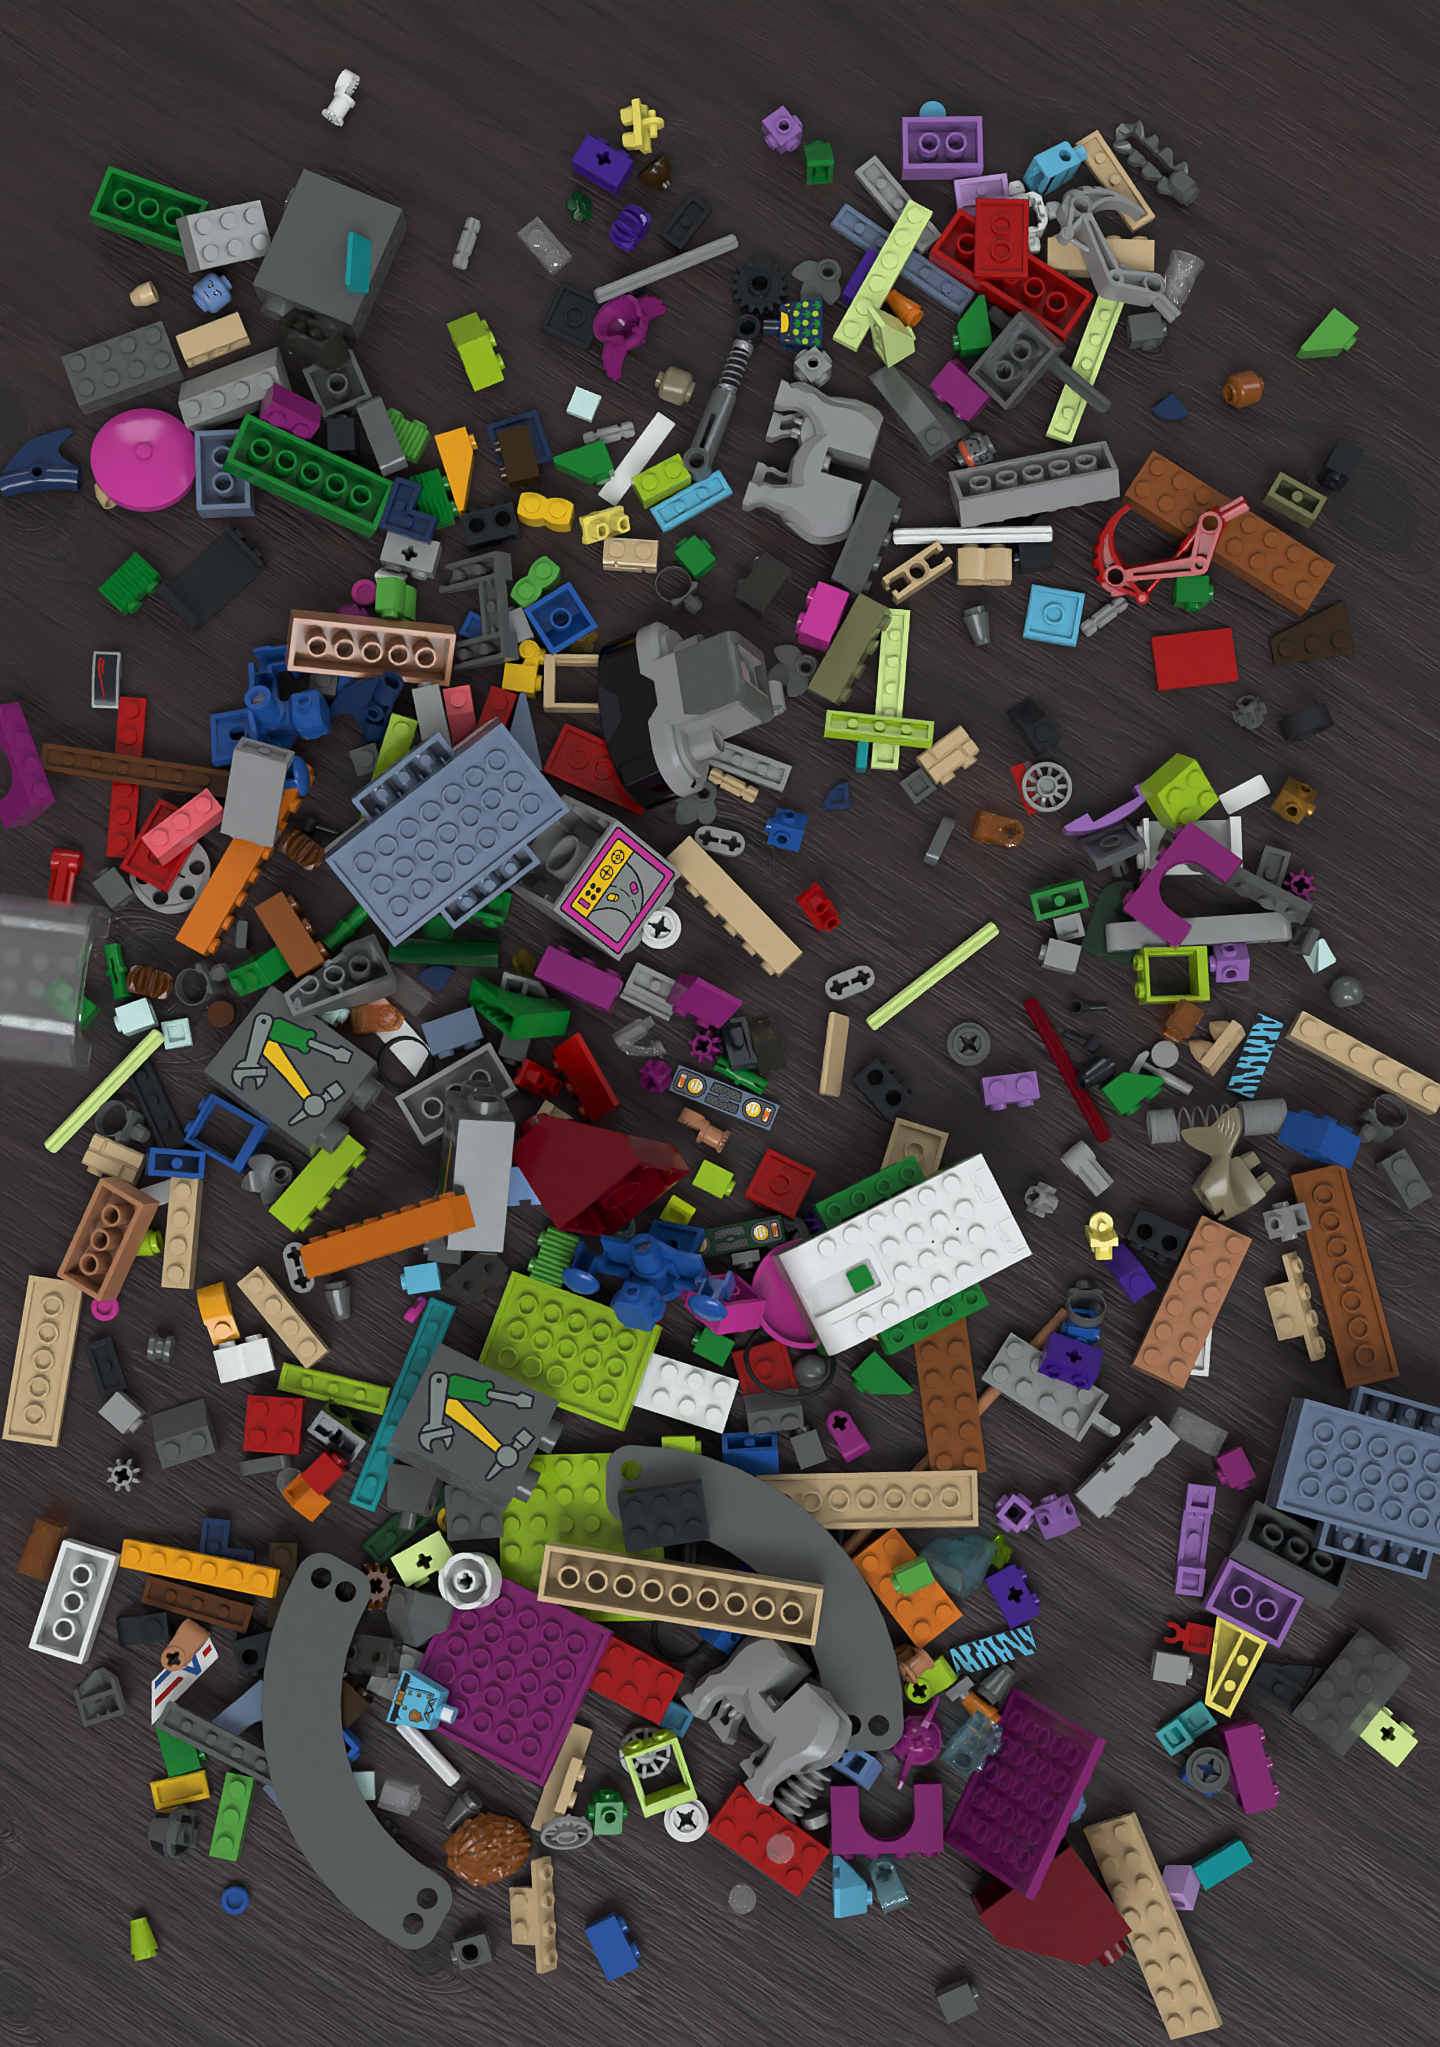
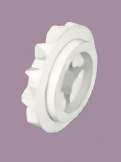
M665 906L655 909L642 928V941L651 948L665 949L673 945L681 933V922L678 915L672 909ZM662 917H665L664 927L671 932H661L655 938V929L648 924H658Z
M697 1799L665 1811V1828L678 1841H694L700 1838L707 1829V1810L701 1801ZM693 1809L691 1820L696 1827L686 1823L679 1829L681 1817L677 1811L687 1814Z

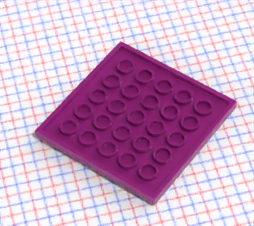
M502 1575L500 1595L492 1603L476 1609L463 1610L454 1607L449 1628L440 1634L432 1636L417 1671L448 1689L449 1695L446 1704L458 1708L457 1717L453 1724L440 1720L438 1727L433 1730L543 1787L549 1779L614 1631L561 1604L537 1601V1592ZM472 1578L468 1579V1584L473 1583Z
M1012 1686L999 1714L1002 1718L994 1725L943 1835V1840L1018 1893L1034 1901L1037 1892L1042 1886L1046 1872L1054 1860L1057 1848L1066 1834L1068 1824L1078 1808L1079 1800L1085 1787L1090 1782L1091 1774L1103 1753V1748L1107 1741Z

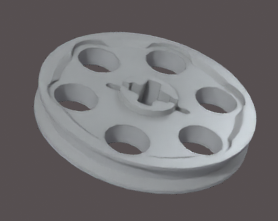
M197 843L179 874L185 878L178 876L168 893L167 902L162 905L154 902V895L161 890L150 884L141 885L137 882L136 877L130 874L129 876L135 894L146 906L157 912L174 914L187 911L195 906L212 876V866L206 851ZM196 861H201L205 865V870L200 875H194L190 871L191 865ZM186 886H191L195 889V895L190 900H184L180 895L181 890Z

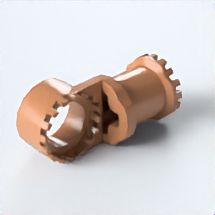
M686 1107L683 1108L677 1119L679 1122H683L682 1124L687 1123L686 1126L700 1131L695 1142H703L715 1148L716 1152L720 1154L725 1145L724 1142L727 1141L730 1135V1131L726 1130L724 1132L710 1125V1121L706 1120L704 1116Z

